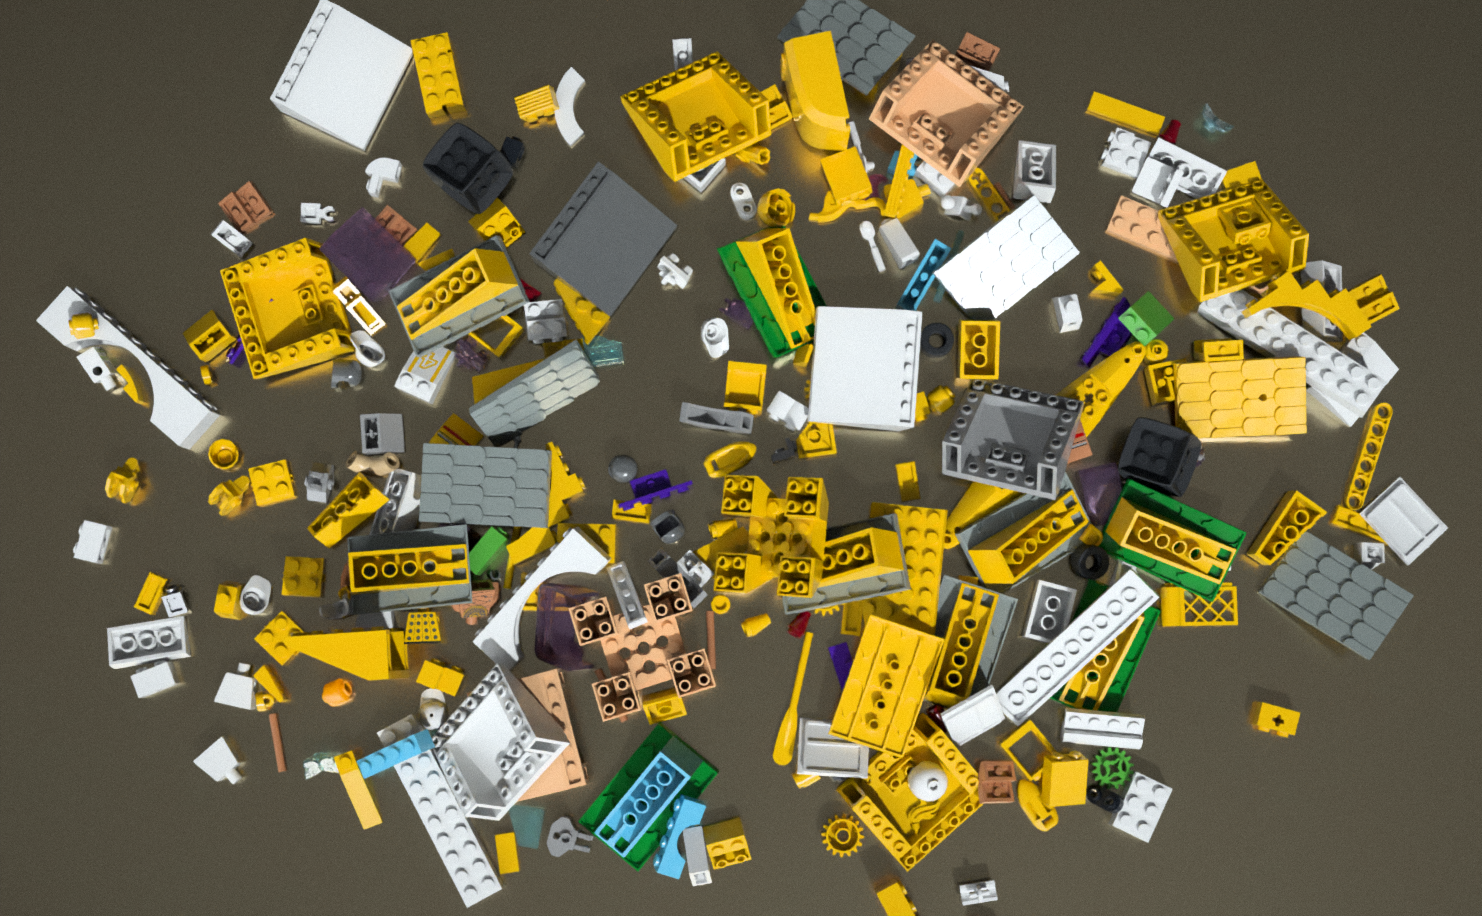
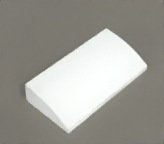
M184 616L107 628L109 666L114 669L154 663L164 659L167 661L191 657L188 630Z

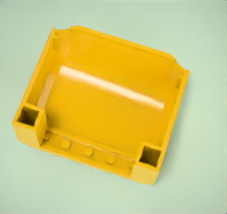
M831 31L788 40L784 43V51L781 53L780 76L781 81L785 82L790 109L801 138L810 146L818 149L847 150L850 124H846V119L849 118Z

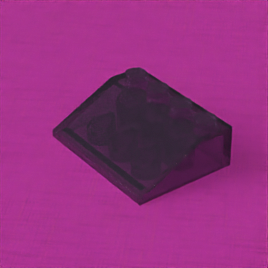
M364 207L339 227L319 248L372 302L382 301L389 293L388 291L396 285L417 261Z

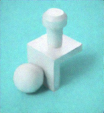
M946 195L941 199V206L945 209L944 214L956 215L966 221H970L972 213L980 215L982 212L980 204H975L963 196Z

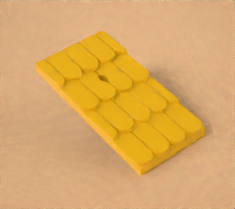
M1293 356L1173 363L1175 426L1194 434L1197 438L1307 433L1305 357Z
M870 614L828 734L903 758L945 639ZM878 703L882 705V709L878 708Z

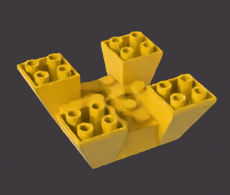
M725 475L721 513L750 517L747 554L717 552L713 591L748 593L770 579L778 578V596L813 597L822 581L829 507L823 478L788 477L786 499H779L758 476Z

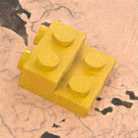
M1253 198L1218 209V216L1226 226V234L1234 244L1240 243L1244 245L1257 237L1258 239H1263L1270 232L1271 222Z

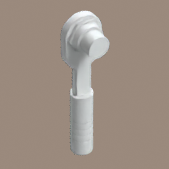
M852 121L847 123L850 124L852 142L856 146L867 173L868 170L874 169L875 165L873 161H867L862 153L855 122Z
M863 221L860 224V232L862 237L868 240L879 272H882L886 268L873 239L875 230L871 222Z

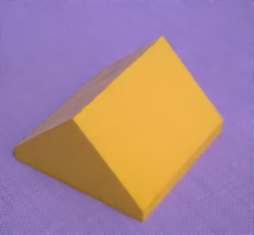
M675 687L642 696V705L650 725L687 715L683 698H678Z

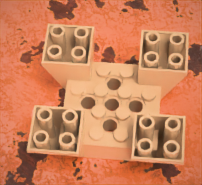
M681 573L644 585L649 605L642 608L648 622L642 624L644 630L641 634H635L633 628L629 629L623 613L614 615L607 597L568 608L579 645L582 646L601 641L612 678L592 684L603 722L641 710L638 690L673 679L678 698L716 686L705 648L687 654L676 617L693 611ZM660 636H665L668 639V644L665 647H660L657 644V639ZM641 642L649 644L648 652H640L639 644ZM625 647L631 651V655L627 659L622 658L620 655L621 650ZM648 660L655 663V668L651 672L647 671L644 667L645 662Z

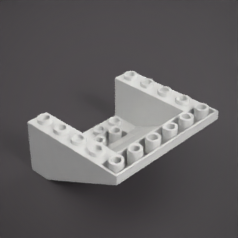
M320 0L270 100L281 112L365 151L413 56V50L411 47L339 5L328 0Z
M816 307L808 422L890 431H903L914 428L922 312L899 309Z
M497 663L432 736V741L435 745L432 749L464 816L498 821L570 744L562 727L505 665Z

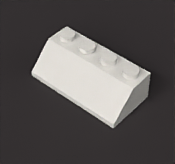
M1323 260L1306 263V268L1300 272L1302 283L1307 280L1313 282L1318 279L1327 294L1335 289H1338V291L1342 290V266ZM1301 308L1303 329L1322 341H1343V332L1330 320L1314 311Z
M396 469L389 473L383 490L389 501L377 510L369 535L414 530L417 525L420 512L421 475Z

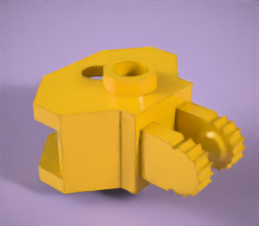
M129 458L123 467L118 466L116 470L111 471L105 486L108 497H115L120 491L119 495L122 497V503L126 504L131 501L139 485L137 474L140 467L138 466L137 459Z
M244 475L237 478L234 482L231 480L221 482L209 495V504H217L221 500L223 503L219 507V514L221 516L227 515L242 503L243 493L249 488V478Z

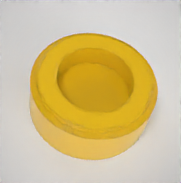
M200 366L204 384H211L213 379L209 366Z
M716 595L711 601V608L715 613L724 614L730 608V601L725 595Z

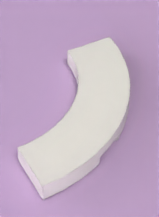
M572 67L565 73L557 88L556 98L560 109L555 111L558 128L570 146L584 134L575 120L573 105L576 94L585 80Z

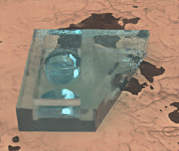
M582 334L584 352L593 367L624 363L622 343L614 340L610 341L601 336H595L587 345Z
M514 804L508 811L518 846L538 849L545 809Z

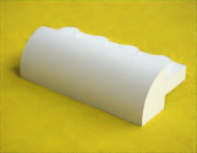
M1066 708L1064 721H1062L1060 741L1063 743L1140 749L1143 743L1142 733L1145 717L1140 714Z

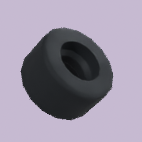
M940 322L931 323L922 330L920 348L926 356L941 358L952 349L954 334L946 324ZM938 333L943 336L944 343L941 347L935 348L930 345L929 338L932 334Z
M1082 544L1074 550L1071 557V566L1078 576L1090 580L1099 579L1108 570L1109 556L1102 547L1093 544ZM1093 554L1094 564L1091 568L1087 569L1086 559L1089 555Z

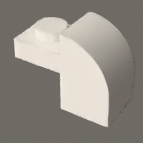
M378 158L367 166L365 172L371 179H368L366 189L371 196L379 198L383 180L398 183L402 169L400 161L390 158Z

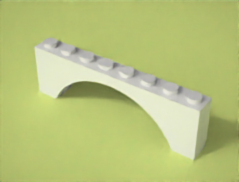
M579 527L569 528L563 534V541L560 544L558 542L554 544L550 549L552 553L548 557L544 556L538 562L539 568L535 572L532 570L525 577L526 582L523 586L518 585L512 592L514 596L510 600L507 598L500 605L501 610L499 613H493L487 620L489 624L485 628L482 626L475 633L476 638L473 643L496 664H504L511 671L524 657L519 641L520 617L527 599L543 581L564 572H586L595 575L612 559Z

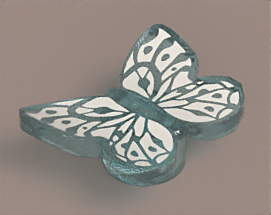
M1207 103L1203 106L1201 114L1205 121L1202 124L1208 131L1214 133L1218 130L1225 133L1234 127L1218 119Z
M316 753L313 755V758L303 761L305 780L312 778L321 771L339 773L334 757L326 753Z

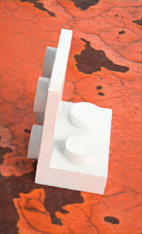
M1147 157L1132 192L1167 208L1184 172Z

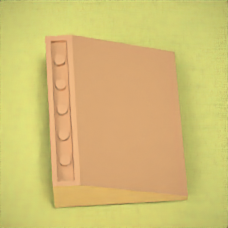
M933 39L882 91L869 120L957 186L961 187L1020 114L1024 106Z
M554 669L517 679L562 727L570 742L518 801L588 784L590 780L586 764L581 763L563 688L566 685L562 669Z

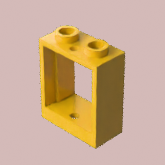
M507 315L500 318L513 328L496 349L473 331L468 333L469 336L500 360H502L525 331L522 326Z
M1027 719L999 743V746L1029 781L1033 779L1037 781L1043 776L1044 761L1029 773L1009 748L1031 730L1050 754L1057 751L1034 723Z

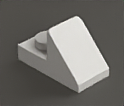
M223 219L211 233L213 237L239 257H242L253 244Z

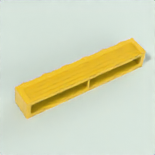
M901 145L884 211V216L892 218L899 215L900 208H898V205L902 203L903 197H901V194L906 188L904 182L908 180L909 176L907 170H910L912 164L910 159H913L914 153L904 145Z

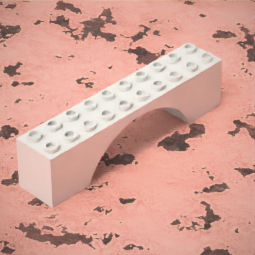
M67 286L36 321L64 346L76 351L94 345H115L126 348L133 353L145 367L152 383L154 406L150 421L178 446L190 450L220 416L216 412L217 408L211 402H207L205 399L202 400L203 395L196 389L187 387L189 383L174 374L175 371L170 366L159 362L161 359L155 353H151L146 349L147 346L132 337L133 334L130 331L121 327L114 317L106 314L99 304L90 300L91 297L76 287L72 289ZM89 312L93 318H97L99 329L95 330L93 337L77 339L70 333L68 320H71L74 314Z

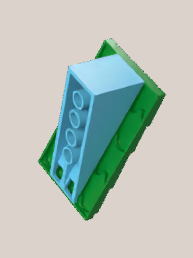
M659 722L578 822L638 872L659 847L662 836L666 835L668 830L667 822L674 814L675 810L673 807L676 799H679L681 794L698 799L719 773V770L663 723Z

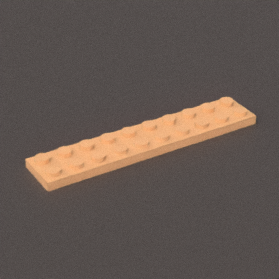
M1121 195L1106 231L1177 261L1158 218V210ZM1272 280L1244 288V290L1261 297L1260 294L1269 289L1267 284Z

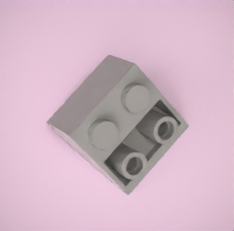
M376 413L360 415L363 454L377 455L386 454L387 452H405L402 414Z

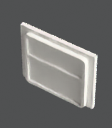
M1398 477L1359 513L1407 566L1448 529L1401 477Z
M992 684L940 714L955 747L961 746L1005 720Z
M800 718L799 743L797 745V774L868 778L869 747L829 735L828 732L832 720Z

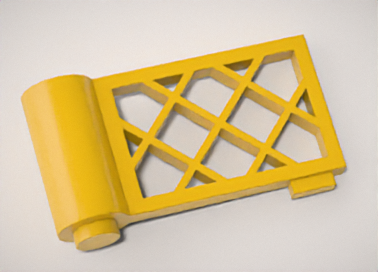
M1166 583L1164 587L1160 588L1162 626L1238 625L1237 586H1232V583H1222L1214 601L1209 603L1202 597L1194 594L1196 597L1189 604L1184 599V591L1187 590L1176 587L1172 583ZM1225 590H1231V599L1228 603L1220 597ZM1198 599L1206 606L1200 613L1192 607ZM1217 599L1224 605L1219 613L1211 607ZM1190 609L1196 615V618L1192 622H1185V613ZM1207 609L1215 615L1210 622H1207L1202 617ZM1228 609L1232 613V621H1225L1220 615Z

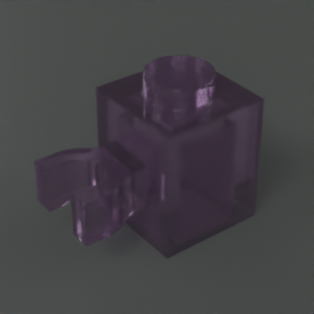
M726 298L724 301L729 306L726 309L720 307L719 311L734 323L749 329L753 319L745 302L736 298L732 301Z

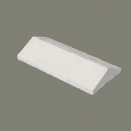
M1158 137L1148 157L1184 172L1176 189L1196 199L1216 193L1227 173V170Z

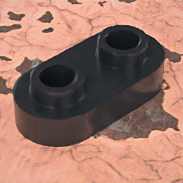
M1095 784L1090 786L1087 791L1089 802L1108 812L1118 813L1123 808V798L1103 786Z

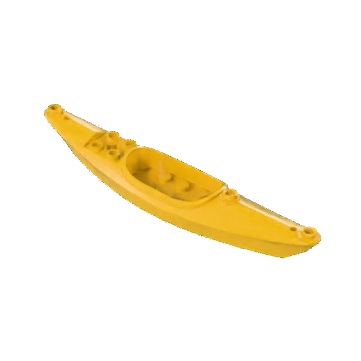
M1135 341L1113 353L1056 394L1057 396L1084 401L1085 396L1090 398V402H1084L1080 417L1086 437L1103 418L1142 362L1146 354V346H1143L1140 342ZM973 481L947 519L944 549H950L960 543L955 535L957 532L978 519L985 517L997 508L1006 505L1023 493Z

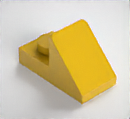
M1101 260L1091 268L1093 276L1102 282L1092 293L1118 296L1124 291Z

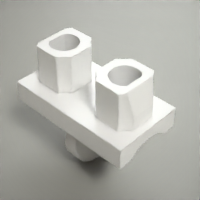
M674 253L667 257L663 256L657 268L661 270L659 274L664 278L661 282L663 285L669 282L673 286L677 284L683 289L687 285L693 270L688 265H685L682 269L678 268L676 265L679 262V258Z
M691 550L677 562L700 587L714 575Z
M994 880L959 885L963 906L998 900Z

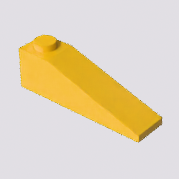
M357 749L334 757V760L363 828L367 829L383 821L368 779L363 778L357 764V760L360 757Z

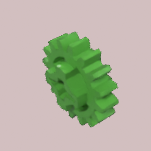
M1110 747L1106 748V752L1099 750L1101 755H1094L1096 762H1091V765L1095 766L1091 773H1096L1093 779H1100V786L1106 783L1107 789H1110L1112 785L1114 789H1118V784L1125 787L1124 781H1131L1128 775L1134 774L1130 770V767H1133L1134 764L1128 762L1131 756L1125 757L1126 751L1124 750L1118 753L1119 749L1117 747H1114L1113 751ZM1109 755H1116L1111 760L1105 759ZM1122 762H1124V766H1125V770H1124V771L1122 770V766H1121ZM1110 764L1114 765V768L1116 769L1115 772L1110 771ZM1100 765H1102L1103 767L1102 775L1100 772ZM1115 776L1120 778L1116 781H1109Z

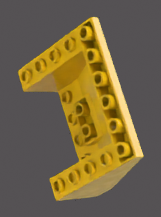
M718 51L620 96L622 104L661 167L674 182L771 136L769 100Z
M1263 179L1158 211L1160 223L1190 290L1199 302L1272 280L1271 277L1280 271L1282 273L1290 271L1292 274L1306 268L1309 233ZM1253 198L1271 222L1270 232L1263 239H1258L1257 237L1244 245L1240 243L1234 244L1226 234V226L1218 216V209Z
M303 238L220 270L253 379L268 377L355 352L356 348L349 338L352 331L343 303L332 289L336 281L323 243Z
M384 626L371 627L372 630L364 631V628H351L349 633H343V629L331 630V634H324L323 630L290 633L291 637H284L285 646L366 680L409 678L407 644H404L405 631H401V628L384 630Z
M924 712L916 719L903 758L879 751L868 761L867 779L849 777L836 789L907 872L983 805L979 802L978 773L944 732ZM931 761L937 763L945 771L948 778V787L941 798L935 801H926V806H932L940 802V807L937 811L931 813L932 815L937 814L934 818L920 820L919 834L915 835V831L912 830V825L908 819V814L913 808L920 805L921 802L909 789L908 775L911 769L919 765L920 762Z

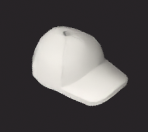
M714 317L705 320L701 326V339L711 357H720L729 350L727 325L721 318Z
M358 330L349 335L351 342L356 348L355 357L363 365L374 367L384 360L385 351L365 331Z
M253 575L241 592L239 601L240 607L245 613L257 615L266 609L270 597V582L258 575Z
M427 689L421 695L419 716L421 724L428 730H439L449 716L444 695L438 689Z

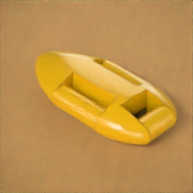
M743 441L730 443L710 453L705 458L703 465L709 476L716 478L725 476L744 467L754 456L756 445ZM713 460H715L719 468L717 471H715L711 463Z
M1020 780L1017 789L1018 799L1034 826L1041 831H1048L1057 825L1059 820L1058 813L1055 807H1049L1041 800L1042 788L1031 781ZM1048 816H1051V817H1052L1050 820H1048V821L1045 822L1044 824L1041 822L1042 820H1044V819L1047 818Z

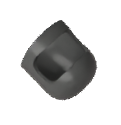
M333 360L331 388H338L339 381L349 382L350 387L357 386L360 383L362 369L357 361Z
M628 455L615 456L608 467L609 475L619 483H628L633 480L638 470L636 461Z
M673 509L662 513L650 523L659 538L666 544L678 541L685 533V526Z

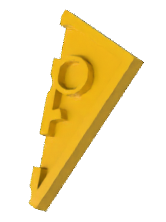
M556 279L553 284L559 296L561 295L566 310L575 321L577 329H580L583 334L584 342L589 345L606 325L610 317Z

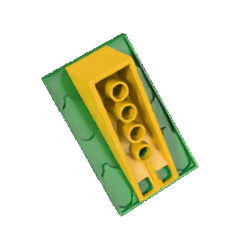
M769 226L717 248L728 274L731 275L757 329L760 331L769 352L774 358L814 341L816 307H827L794 244L790 228L785 226Z
M1128 478L1102 531L1103 540L1099 547H1102L1107 554L1213 602L1247 533L1238 527Z
M1089 579L1070 623L1110 586L1095 579ZM1153 605L1149 606L1050 698L1073 709L1118 712L1161 609Z

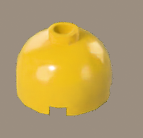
M777 188L762 195L757 205V212L763 223L770 227H782L792 222L795 216L794 202L791 203L789 198L791 195L787 191Z

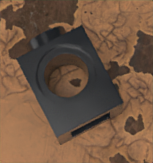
M506 136L500 152L506 157L512 167L517 168L526 147L520 138Z

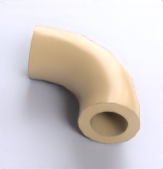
M354 451L346 462L348 469L372 477L389 474L400 465L397 456L391 452L373 458Z

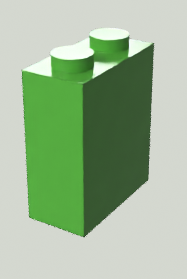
M1149 291L1118 318L1143 346H1146L1174 320L1172 315Z
M491 526L469 553L470 570L476 575L482 576L510 543L511 540L507 538L509 534L499 526L497 528Z

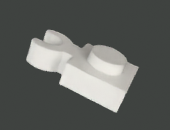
M301 203L300 222L321 224V218L328 222H333L334 218L327 217V213L335 211V209L331 206L322 209V205L319 203Z

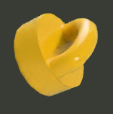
M263 692L255 694L259 712L265 711L266 707L274 703V697L271 694H263ZM265 698H268V699H269V702H266V703H265V700H264V699H265Z

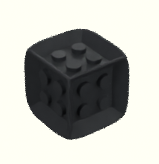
M458 122L453 124L442 135L423 162L424 171L436 185L441 187L444 192L461 205L477 214L484 212L494 202L513 175L511 164L494 145L469 127Z
M1137 417L1123 447L1118 472L1125 479L1130 478L1158 492L1182 497L1195 470L1200 455L1201 441L1194 434L1176 426L1150 418Z

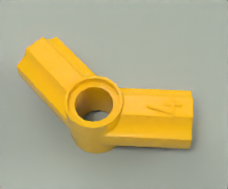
M754 143L736 152L735 156L747 164L751 161L762 165L769 162L770 151Z

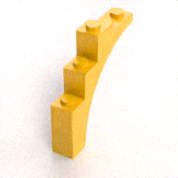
M1280 271L1271 277L1272 281L1267 284L1269 289L1260 294L1262 298L1257 301L1256 299L1251 300L1245 304L1247 308L1241 311L1244 317L1247 318L1270 307L1294 306L1305 308L1330 320L1343 332L1348 340L1358 337L1372 327L1346 288L1340 291L1335 289L1327 294L1318 279L1313 282L1307 280L1299 285L1290 271L1285 273Z
M553 442L545 444L546 450L552 451L548 528L532 527L521 538L506 546L514 566L550 550L556 544L557 535L554 530L550 531V528L557 526L558 523L570 520L569 515L572 514L568 504H563V502L583 493L582 488L585 487L580 476L577 477L575 473L570 476L567 475L570 473L566 462H561L559 456L562 453L558 445L554 446Z

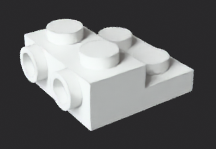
M1117 127L1115 131L1110 132L1107 140L1110 144L1108 149L1105 148L1102 153L1101 159H1103V163L1101 166L1137 179L1151 142L1135 137L1134 133Z
M562 299L529 302L523 305L528 341H533V344H541L546 339H552V342L563 341L564 337H567Z

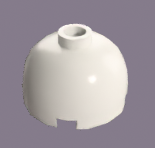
M922 761L915 768L911 769L908 775V786L918 799L935 801L946 792L948 778L945 771L937 763Z

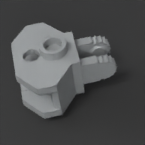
M313 462L304 483L307 486L308 501L328 503L334 486V465Z
M563 815L551 825L546 844L551 855L560 857L568 850L573 851L574 849L589 853L590 848L588 846L576 844L577 838L590 841L593 840L594 836L579 832L580 830L575 828L572 818ZM555 832L560 834V838L555 836Z

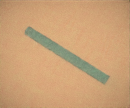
M957 231L948 259L959 251L965 234L964 231ZM940 282L933 300L937 303H941L945 291Z

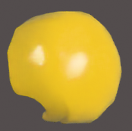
M219 439L214 441L209 447V459L216 468L227 470L234 467L238 462L239 452L232 441Z

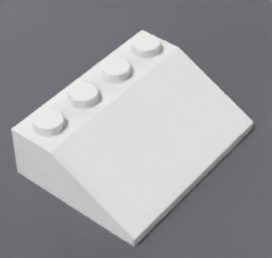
M1364 332L1356 338L1347 340L1339 350L1386 380L1387 383L1399 370L1380 346ZM1311 385L1306 389L1308 393L1349 427L1359 418V416Z

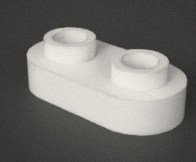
M744 183L734 184L730 194L736 210L742 219L751 220L756 215L757 207L749 188ZM738 189L743 190V194L738 195L736 191ZM748 206L751 208V210L749 212H745L744 207Z

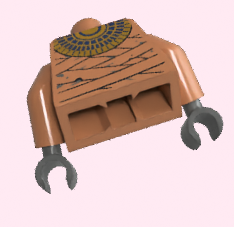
M489 569L486 573L489 579L471 581L472 603L451 605L453 610L459 612L462 618H466L467 624L474 625L477 623V617L487 616L489 610L498 601L499 583L497 579L501 576L499 570H495V576L493 577L492 569Z

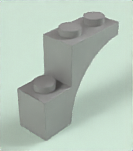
M682 402L679 421L706 429H722L732 433L751 434L754 415L742 411L722 410Z

